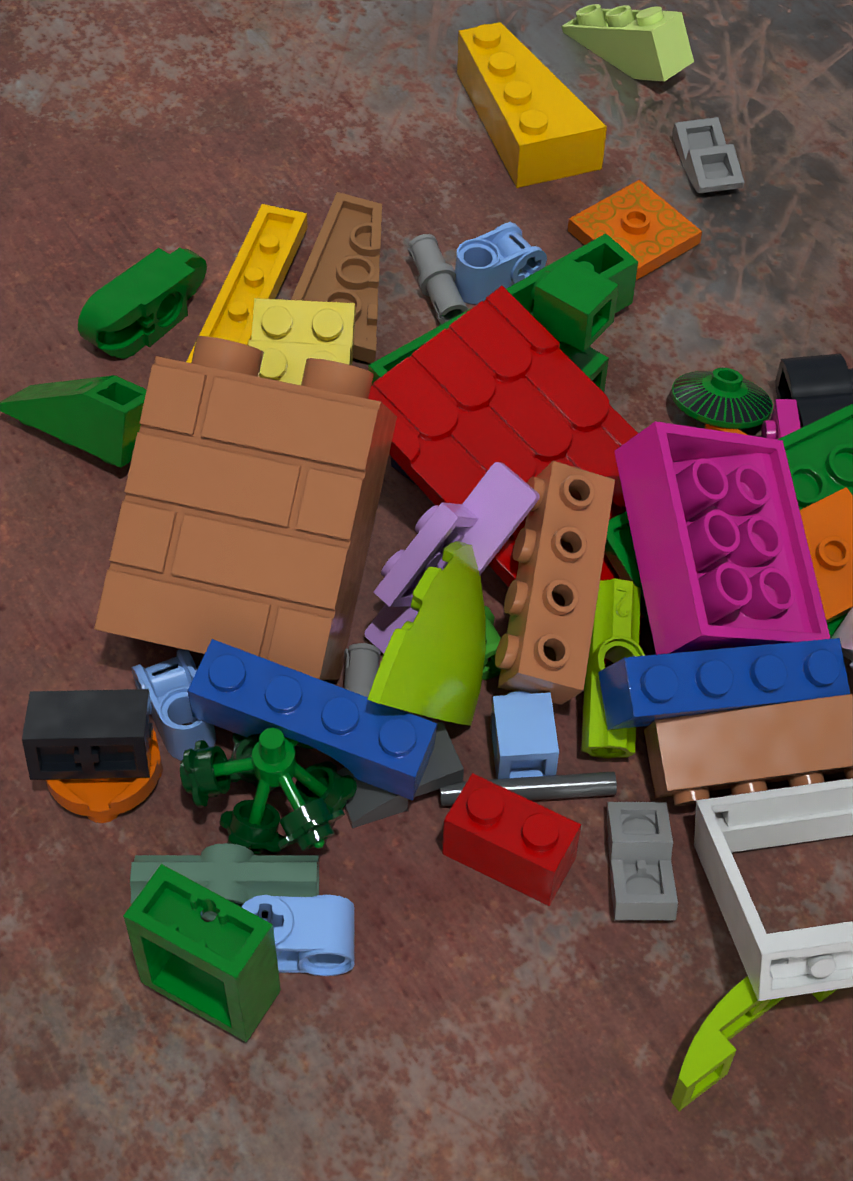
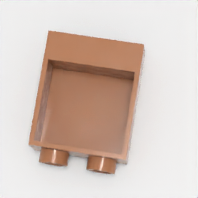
M197 336L191 363L156 356L155 363L152 364L139 423L141 424L140 431L137 432L124 491L126 495L120 509L109 559L111 563L109 570L107 569L94 629L205 654L211 640L214 639L320 680L340 679L344 663V650L348 645L397 416L381 401L368 399L374 374L368 370L340 362L307 358L301 385L259 377L264 355L262 350L242 343L207 336Z

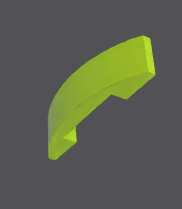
M748 976L726 994L701 1025L684 1058L671 1099V1103L678 1111H681L728 1074L736 1053L735 1047L729 1040L785 997L758 1001ZM837 989L812 993V995L819 1002H822Z

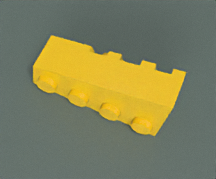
M501 22L482 24L458 31L457 74L516 188L602 169L607 126Z

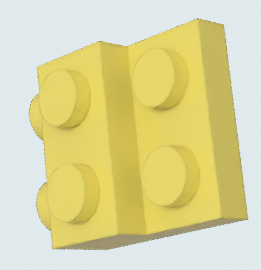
M254 298L251 340H248V345L264 352L259 377L301 385L307 358L324 359L352 365L356 316L355 303Z

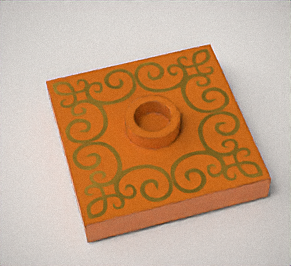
M637 180L572 216L568 221V232L582 244L586 245L606 233L638 261L636 280L700 244L702 231L641 180Z

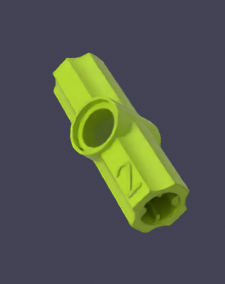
M614 578L611 580H600L584 684L581 751L587 752L593 757L607 759L616 757L628 758L635 754L636 727L607 729L598 673L605 669L604 658L615 663L625 657L645 656L639 645L641 588L635 586L633 581Z

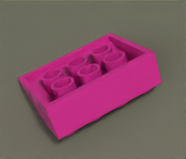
M655 421L614 451L656 655L831 639L783 440Z

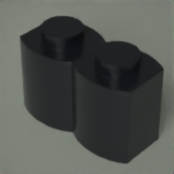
M841 354L781 359L775 380L777 398L797 400L800 427L802 428L853 404V368L848 369L847 363Z

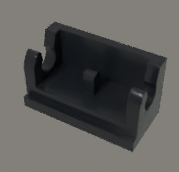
M149 689L30 691L22 735L30 780L150 778L153 723H149L151 702Z

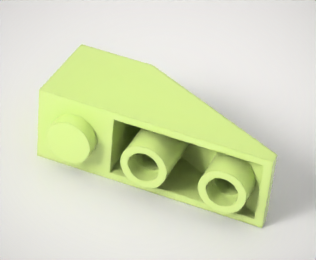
M593 4L579 9L576 12L577 17L561 26L564 34L633 79L665 82L694 62L682 12L662 11V8L659 6L644 10H631L629 5L618 6L613 9H602L601 5Z

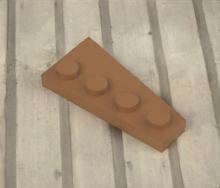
M337 192L291 300L355 303L353 358L373 363L375 362L377 344L382 204Z

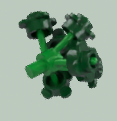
M268 728L261 734H253L249 737L233 733L232 741L234 748L228 760L221 747H209L204 740L196 741L194 750L187 749L184 751L183 759L180 763L181 782L185 791L188 794H192L193 800L199 808L208 805L209 797L213 798L227 793L231 782L242 780L254 784L257 789L254 800L238 802L234 806L233 811L222 813L219 821L220 825L226 828L229 833L228 844L244 846L253 851L254 854H260L266 849L278 852L298 842L302 851L312 847L322 848L325 840L335 834L331 824L345 815L342 809L347 799L352 798L357 790L356 780L350 775L342 777L337 773V767L330 761L314 764L306 769L302 768L296 763L294 747L298 745L306 749L314 748L296 740L284 738L282 731L277 728ZM293 777L297 779L295 784L292 780ZM280 786L294 810L282 819L279 812L273 806L267 804L269 792L275 787ZM279 823L283 827L287 837L278 834L277 831Z

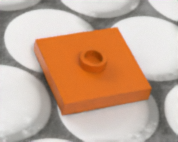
M847 487L800 510L827 623L848 613L853 607V495Z

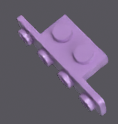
M495 462L463 504L442 502L439 506L435 505L428 509L415 526V531L418 534L406 550L396 552L386 562L381 571L384 579L374 590V593L386 604L365 630V637L384 654L394 630L401 629L406 621L414 622L418 611L411 608L413 591L428 567L445 568L448 562L443 561L442 556L444 548L450 543L460 541L472 545L479 574L481 575L540 498L539 493L504 463Z

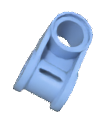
M504 223L495 230L477 238L466 240L459 245L456 252L455 284L463 302L478 304L486 300V297L500 286L506 289L544 268L547 262V255L540 247L531 246L523 238L522 230L515 223Z
M179 649L177 650L176 657L144 668L141 664L131 667L137 689H149L151 700L150 714L167 751L172 757L182 761L184 751L187 749L194 750L195 742L199 740L206 741L209 747L215 746L216 733L214 725L192 717L187 691L197 668L189 650Z
M260 895L247 900L242 905V908L262 918V911H268V918L262 919L273 924L279 972L336 976L344 974L354 967L355 907L349 899L336 895H317L313 897Z

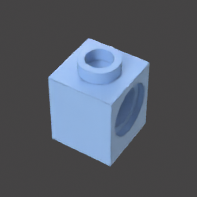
M514 691L507 695L493 696L490 728L496 779L556 775L559 748L551 692L531 694L526 691Z

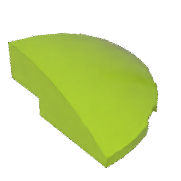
M455 541L444 548L442 560L448 562L445 568L428 567L413 591L411 608L418 611L414 622L406 621L401 629L394 630L367 700L426 717L471 726L483 676L486 652V615L481 577L472 545Z

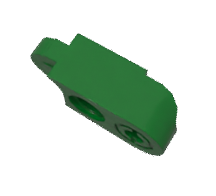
M180 247L171 254L160 248L156 249L101 287L87 300L78 319L80 336L107 354L122 359L135 355L144 346L150 348L188 316L187 300L197 293V289L205 278L207 271L206 260L191 250Z

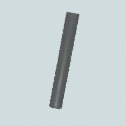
M615 772L489 780L529 800L616 795L617 793ZM467 781L440 788V805L453 806Z

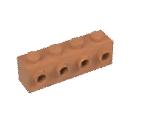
M552 461L536 477L532 476L527 482L528 485L539 493L540 498L527 514L525 528L520 530L514 544L513 559L518 561L519 564L516 580H513L505 597L504 611L510 614L507 633L502 636L497 647L495 665L501 668L498 688L512 692L526 691L531 694L551 692L552 702L562 705L584 691L615 479Z
M853 694L654 720L644 729L655 798L673 796L675 806L696 804V800L709 799V791L731 788V794L737 795L766 791V783L788 781L789 787L823 783L825 775L845 773L846 779L853 778Z

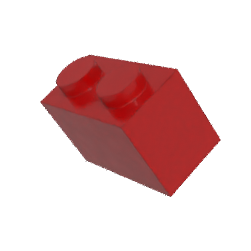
M472 773L444 819L442 854L550 906L576 859L581 824Z

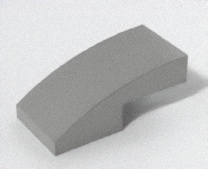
M719 117L675 122L672 131L674 143L683 168L698 193L743 188L745 182L734 144H726Z
M607 802L608 850L614 919L676 920L678 899L671 863L673 838L667 802Z

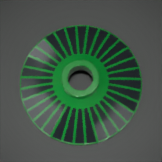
M730 368L686 373L674 381L671 390L673 402L685 414L703 423L722 428L745 429L759 426L764 420L770 418L773 409L771 398L762 388L744 379L738 371Z

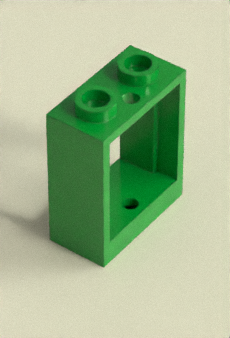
M161 864L123 915L140 981L165 997L247 1042L281 991L273 924ZM207 911L217 914L216 918L211 922H206L201 918Z

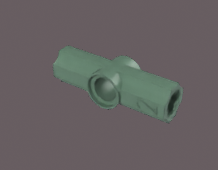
M223 843L206 847L201 852V855H135L134 862L131 865V904L161 864L240 907L247 900L260 895L313 897L319 895L318 855H254L253 851L244 846ZM207 911L202 915V918L207 921H213L217 914Z

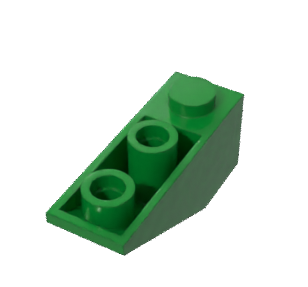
M116 375L35 384L0 401V411L18 419L24 425L35 427L58 438L67 445L78 447L99 457L107 464L116 465L121 468L131 462L137 432L140 431L141 424L139 423L147 389Z

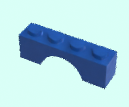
M840 638L625 657L598 672L608 730L648 726L658 719L850 694Z
M214 639L211 640L187 691L192 717L244 737L260 734L268 728H277L282 731L284 737L309 745L334 758L344 765L357 780L412 801L435 746L437 723L400 709L367 700L368 697Z

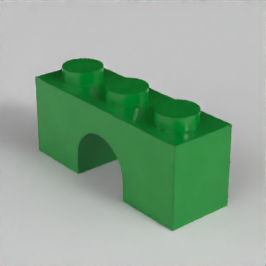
M566 256L553 270L543 272L535 282L531 294L532 299H534L533 317L560 342L559 348L604 392L609 357L596 351L590 345L614 322L619 285Z

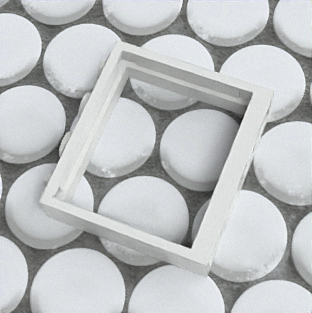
M853 778L696 800L694 847L758 1001L853 987V921L767 934L732 853L853 835Z

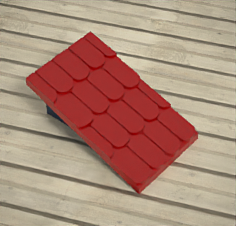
M500 286L487 296L486 300L479 302L449 325V328H445L422 345L409 358H405L376 380L371 386L368 398L381 401L397 416L389 452L391 466L417 485L433 504L438 506L442 502L463 504L495 462L504 463L527 483L532 476L536 477L552 461H556L615 479L610 520L626 512L614 451L636 436L638 432L609 404L606 394L559 348L560 342L503 286ZM526 517L488 564L508 587L513 580H516L519 562L513 559V549L520 530L525 528ZM604 553L600 580L621 579ZM641 611L639 635L649 626ZM604 658V664L606 666L610 662V660Z

